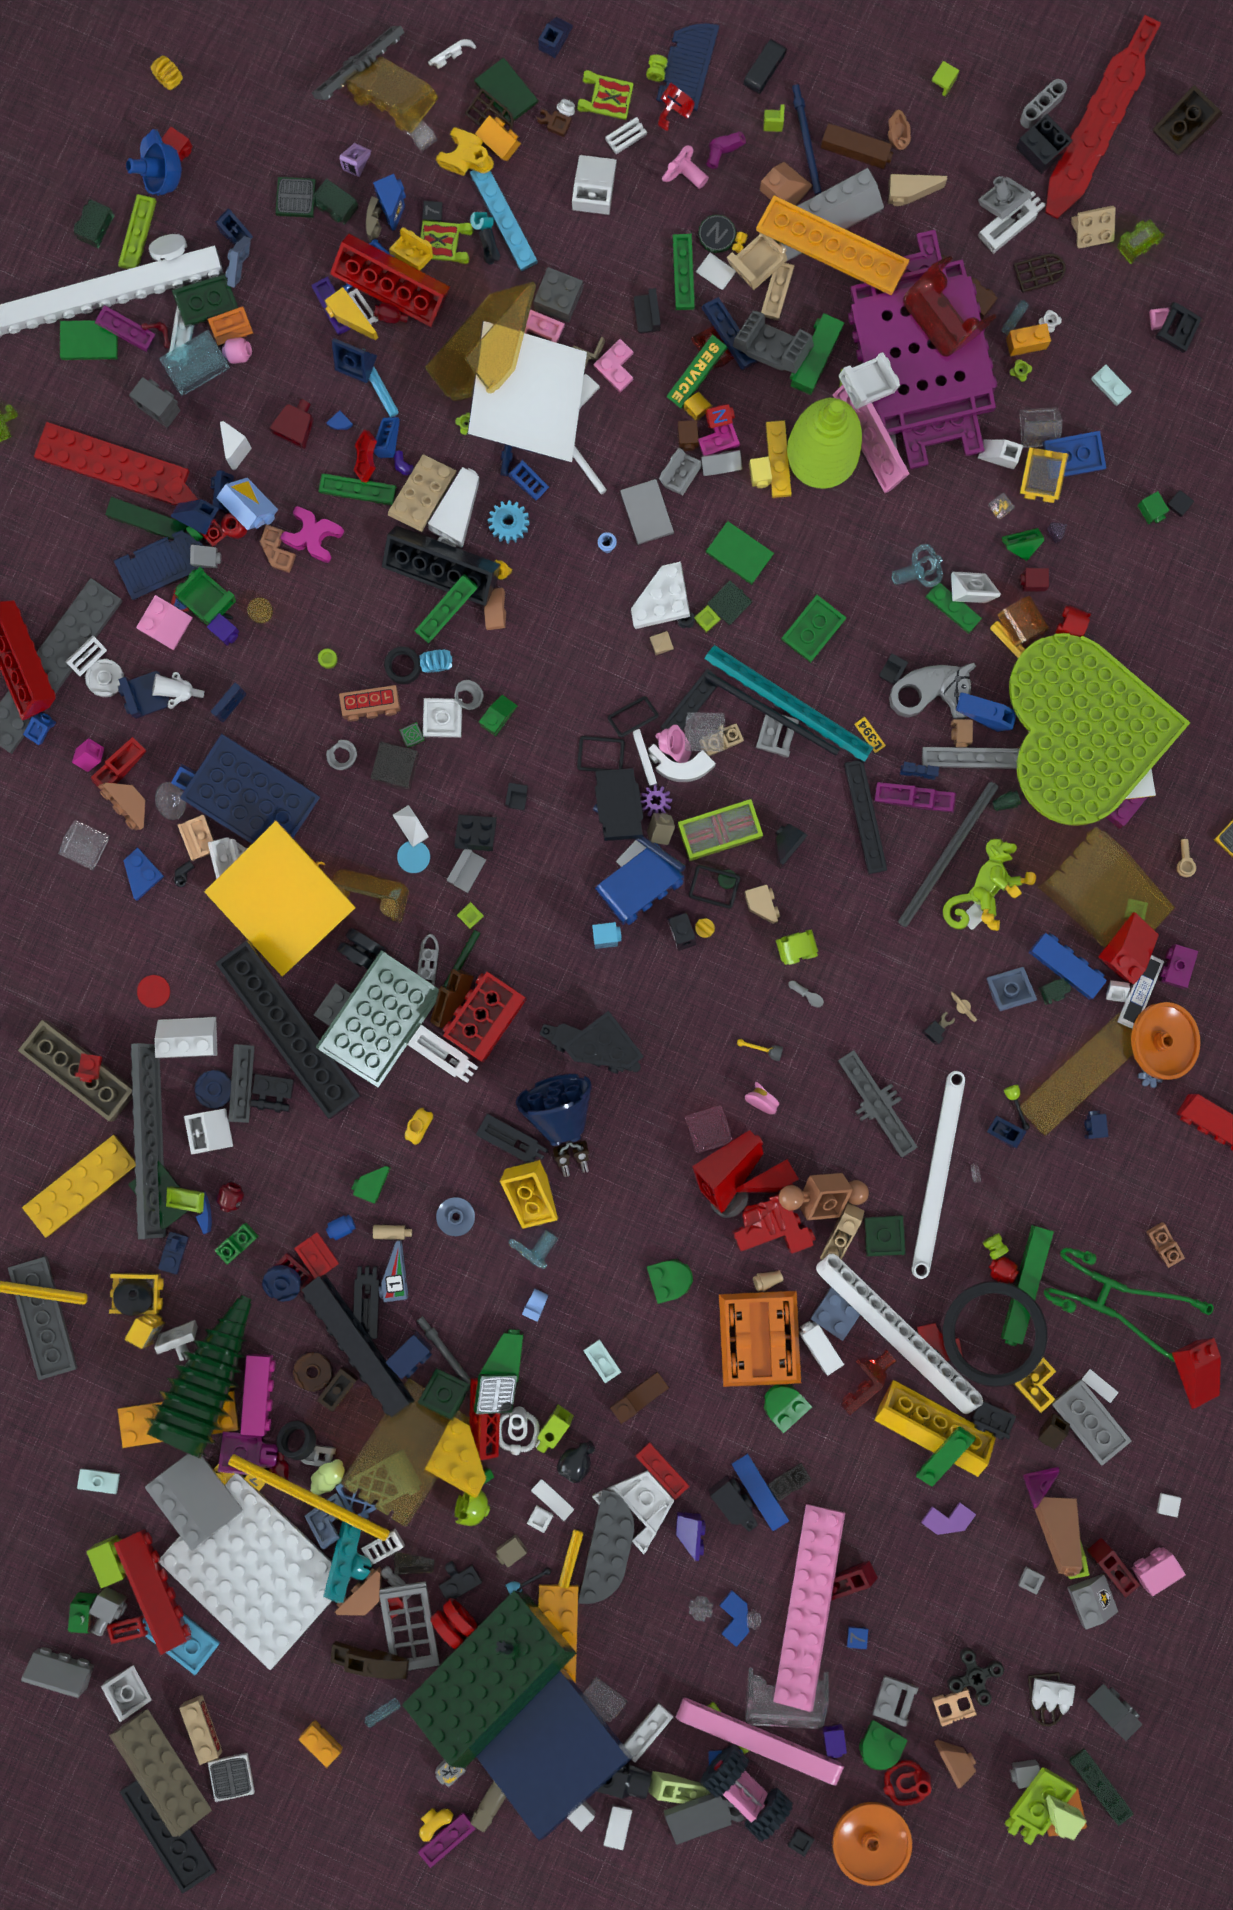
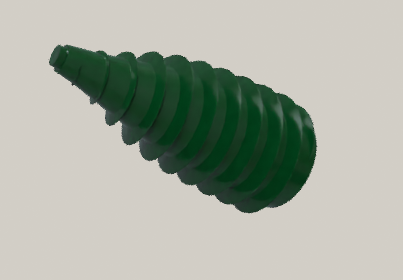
M243 1295L237 1298L231 1308H228L227 1313L222 1319H217L218 1323L212 1330L205 1329L208 1336L203 1341L194 1340L198 1347L194 1353L184 1352L189 1361L185 1365H175L180 1374L177 1378H167L172 1385L169 1391H159L165 1400L161 1405L151 1404L157 1411L154 1418H144L150 1425L146 1434L197 1458H201L202 1455L206 1456L204 1450L207 1444H217L211 1437L213 1430H223L217 1423L219 1416H229L223 1409L225 1402H235L228 1395L229 1389L239 1387L233 1380L234 1373L243 1372L237 1364L238 1358L246 1357L241 1352L242 1342L247 1341L243 1336L245 1326H248L246 1323L251 1308V1299Z

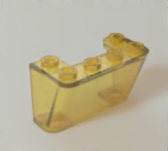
M381 56L374 62H371V65L365 67V70L359 71L347 80V88L353 94V99L358 105L367 106L370 102L374 103L381 111L386 110L396 121L395 125L400 130L404 131L405 129L410 133L413 132L438 100L436 92L428 83Z

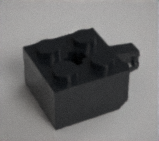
M725 1476L709 1489L710 1496L731 1524H741L750 1532L758 1525L753 1516L752 1501L746 1493L743 1495L740 1493V1486L734 1478L730 1479L728 1476Z

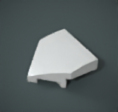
M228 837L208 842L216 879L248 848L237 843L235 839H229Z

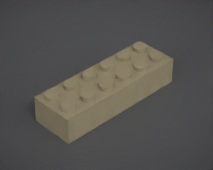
M41 1020L18 1050L108 1121H115L133 1098V1086L102 1062L98 1079H92V1083L80 1081V1077H76L75 1072L78 1073L81 1053L91 1054L49 1021Z
M148 1709L139 1712L109 1735L173 1837L182 1835L212 1811Z

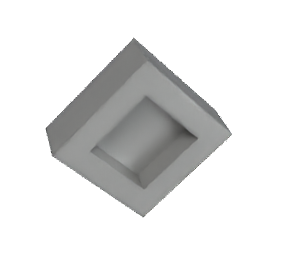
M1025 1567L1018 1585L1037 1595L1045 1576Z

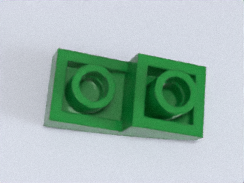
M244 1223L214 1251L228 1265L259 1236L247 1223Z

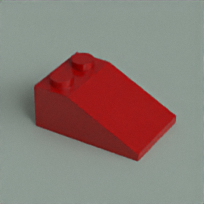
M1133 912L1098 958L1121 979L1134 985L1148 966L1159 934L1137 913Z
M1214 1338L1196 1340L1172 1352L1192 1409L1220 1395L1221 1356Z

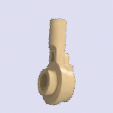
M1181 839L1182 860L1177 864V872L1182 877H1191L1196 871V864L1189 855L1188 839Z

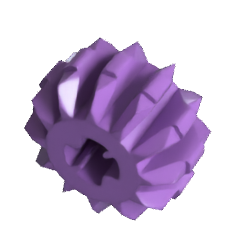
M657 785L653 786V791L647 787L646 791L648 794H641V797L645 799L641 800V805H646L642 808V811L644 812L649 809V817L652 815V812L659 813L660 811L661 813H666L663 808L671 809V806L666 804L672 802L671 798H666L670 795V792L667 791L663 794V786L659 791H657ZM655 797L656 800H657V799H660V801H659V804H660V805L657 806L656 803H655V804H652V802H653V799H652V798Z

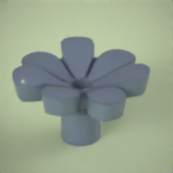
M1145 1071L1138 1073V1078L1143 1079L1141 1084L1144 1087L1150 1084L1151 1088H1155L1157 1086L1156 1082L1161 1083L1163 1081L1148 1075Z

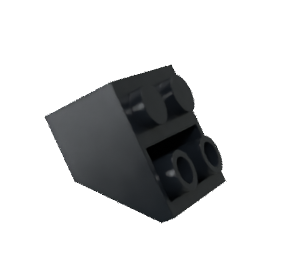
M1046 114L1019 139L1016 149L1040 174H1043L1056 162L1073 140Z

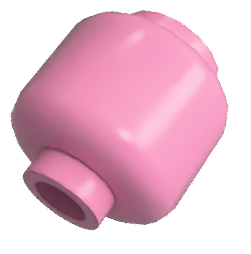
M232 338L225 342L222 354L231 364L244 363L252 355V348L250 343L244 338Z

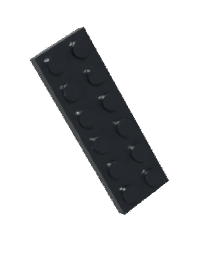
M137 1779L120 1790L121 1796L182 1894L217 1871V1868L191 1827L180 1836L173 1837Z

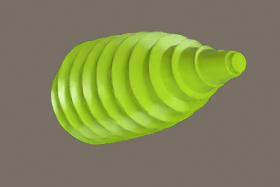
M825 398L812 403L800 415L791 431L787 444L789 465L800 481L815 488H831L843 483L852 475L859 460L862 444L861 424L855 410L841 399Z

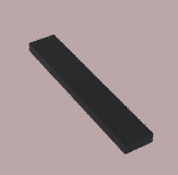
M862 760L844 763L868 875L887 871L864 762Z

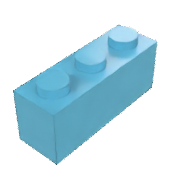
M616 922L592 925L595 949L618 946V942L621 941L620 927H616Z

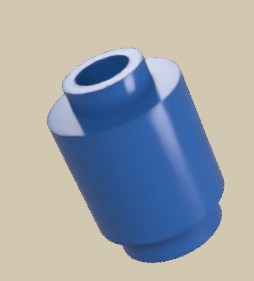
M343 1215L327 1223L328 1228H326L330 1239L338 1240L352 1233L356 1226L350 1215Z

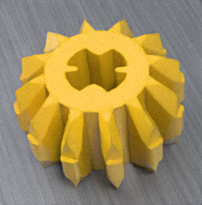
M162 55L160 58H157L150 66L152 74L169 90L177 87L183 80L178 67L166 56Z

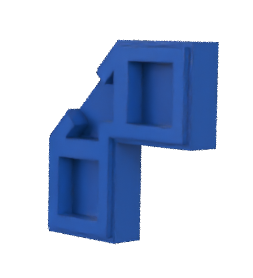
M731 1590L719 1604L722 1609L733 1617L721 1634L737 1647L749 1633L747 1602Z

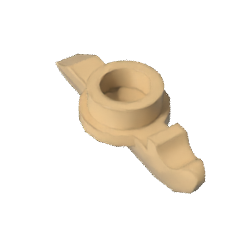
M951 992L954 1001L957 1003L958 1012L966 1014L973 1022L977 1021V1018L970 1011V1003L967 1000H961L955 993Z

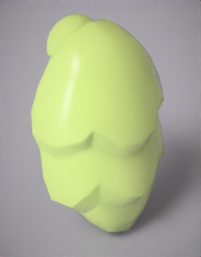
M336 1459L333 1462L320 1466L311 1476V1492L321 1495L325 1492H331L337 1484H340L345 1471L343 1462Z

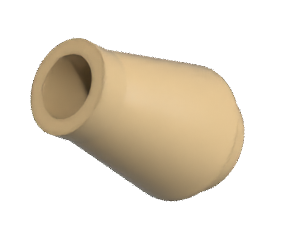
M780 1270L757 1273V1276L753 1277V1282L758 1292H764L783 1281Z

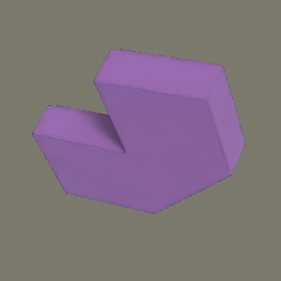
M960 1502L949 1517H946L932 1506L921 1523L937 1535L966 1530L976 1514Z

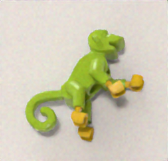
M992 839L987 843L986 852L989 860L981 867L974 887L968 894L954 896L944 905L943 917L948 925L954 929L965 928L970 921L967 912L963 909H956L955 914L962 917L961 921L957 922L952 919L951 910L959 903L973 901L981 906V911H983L982 921L991 930H999L1000 920H994L996 916L994 896L1000 889L1003 891L1007 890L1012 898H1016L1022 894L1017 886L1022 885V883L1033 885L1036 881V875L1033 872H1026L1025 878L1008 875L1003 862L1013 859L1010 854L1017 850L1015 844L1008 843L1007 841L1003 842L1002 839Z

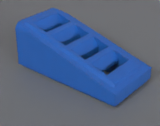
M398 417L382 418L376 436L377 443L374 448V453L379 458L394 457L400 422Z
M523 460L508 474L535 501L549 488ZM523 469L524 472L518 477L516 474ZM528 474L530 477L523 482L522 479ZM534 479L536 482L529 488L527 485ZM538 485L542 486L536 493L533 492Z

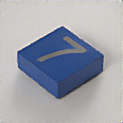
M848 1626L846 1646L848 1648L867 1649L868 1628Z

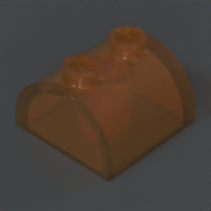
M1031 596L1015 602L998 614L1016 647L1049 630L1047 623Z

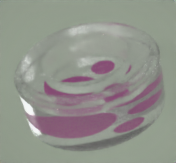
M978 1163L971 1164L973 1182L979 1183L981 1182Z

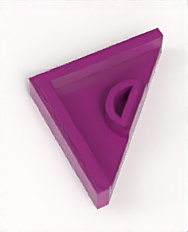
M1059 1467L1023 1475L1034 1508L1038 1507L1059 1474Z

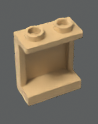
M762 233L737 255L732 252L727 256L730 266L753 290L788 260L785 253L787 250L781 242L777 244L773 238Z

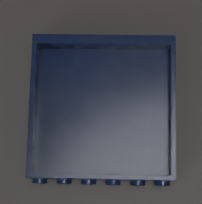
M564 1668L476 1756L539 1841L545 1839L633 1758Z

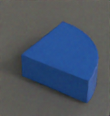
M338 411L326 422L327 426L337 430H347L353 426L341 411Z

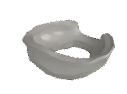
M463 680L456 686L455 700L461 707L473 710L480 706L483 700V691L477 683ZM469 691L473 696L472 703H463L459 700L458 693Z
M339 740L326 753L327 762L337 770L350 768L357 756L354 744L348 740ZM339 747L346 749L350 754L349 760L345 763H339L335 759L334 752Z

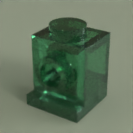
M1061 978L1039 987L1045 1004L1048 1005L1053 1003L1052 999L1056 1002L1066 998L1064 994L1070 992L1071 987L1068 981Z

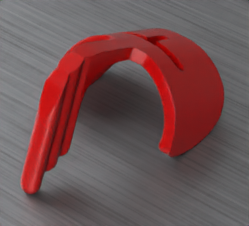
M673 83L669 84L660 98L665 102L666 107L659 117L658 125L668 131L670 122L666 120V117L671 109H674L687 119L693 111V99ZM669 95L670 97H672V98L674 99V97L677 95V97L675 98V101H677V102H678L679 104H681L682 106H681V107L678 106L676 103H674L672 100H670L667 96Z

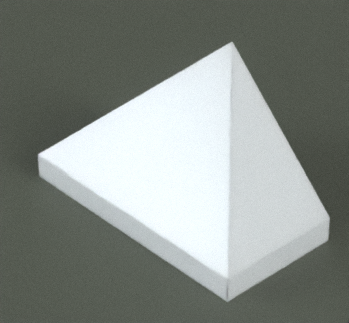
M409 805L393 814L412 847L429 838Z

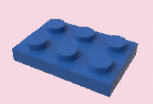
M1100 431L1043 442L1044 450L1069 454L1064 477L1106 469ZM1046 459L1049 480L1059 477L1062 462Z

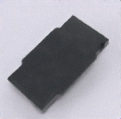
M634 769L596 771L597 786H595L599 823L602 824L604 841L642 838L641 821L643 820L639 785L635 783Z

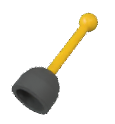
M743 1039L737 1041V1045L740 1047L747 1046L768 1052L771 1059L780 1061L783 1051L782 1046L774 1045L768 1049L744 1042Z

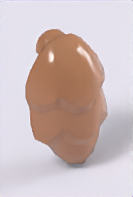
M896 110L889 119L888 137L896 150L905 149L911 139L910 125L901 110Z

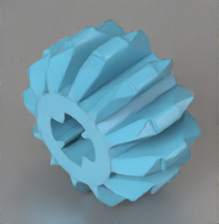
M448 650L427 651L420 655V666L423 672L445 671L452 667V656Z

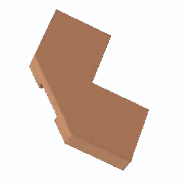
M266 524L260 544L270 565L273 568L290 573L296 555L279 549L281 544L280 537L284 530Z

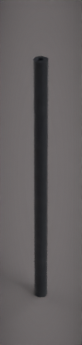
M707 673L705 679L833 755L836 756L840 749L712 673Z

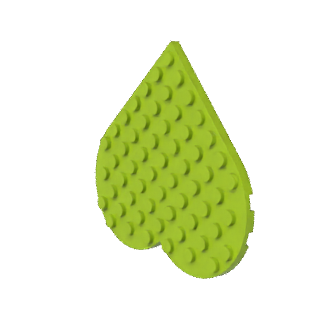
M1060 633L1041 638L1024 650L1011 672L1009 682L1011 704L1019 721L1029 731L1021 744L1017 757L1018 781L1029 803L1043 816L1057 823L1080 826L1095 823L1107 817L1125 800L1190 724L1186 718L1103 647L1083 636L1078 637L1069 633Z

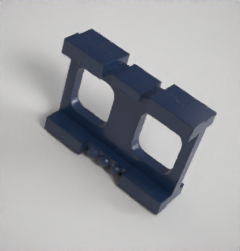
M904 762L901 765L900 775L911 777V775H916L917 777L923 776V779L935 780V776L938 777L939 767L916 766V763Z

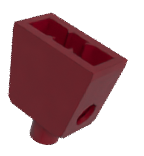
M303 399L300 400L297 407L287 404L270 426L272 434L305 449L313 425V418L307 413L311 404Z

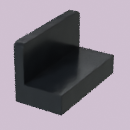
M656 288L648 289V295L634 296L639 334L657 332L661 328Z

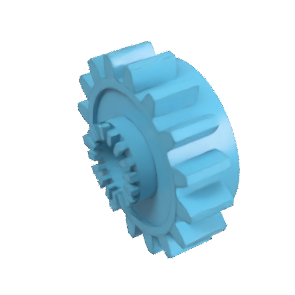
M509 500L508 504L505 505L502 501L501 507L495 505V512L490 511L492 518L488 519V523L492 525L489 526V530L494 531L493 537L499 536L500 542L503 539L507 543L510 540L517 542L518 537L523 538V532H528V528L525 526L530 525L529 520L525 519L529 516L528 513H524V507L518 508V502L511 505V500ZM512 519L514 522L511 525H506L504 521Z

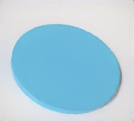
M408 841L400 847L397 860L400 867L406 872L419 873L428 866L430 852L422 842L412 847Z

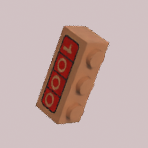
M396 685L339 694L342 716L344 719H348V721H357L359 717L364 716L368 719L376 718L378 714L384 713L386 716H391L401 711Z

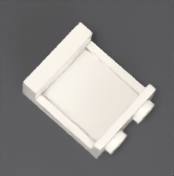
M883 352L879 353L875 359L853 368L849 365L843 368L839 374V378L855 409L895 393L900 386L899 378L894 374L890 361Z

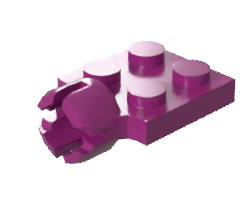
M223 1432L218 1472L249 1475L228 1464L233 1454L261 1468H272L277 1461L278 1447L274 1444L263 1443L262 1436Z

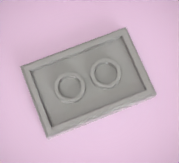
M656 479L620 490L638 545L674 534Z

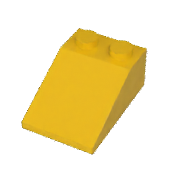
M540 1160L504 1170L500 1183L522 1229L558 1219L548 1177Z

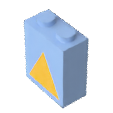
M248 477L225 484L216 497L247 530L257 529L264 524L269 525L275 519L274 515L278 511Z

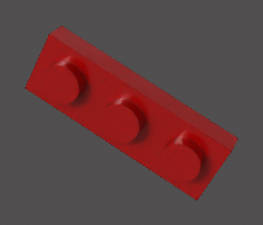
M650 1442L635 1455L675 1500L690 1487Z

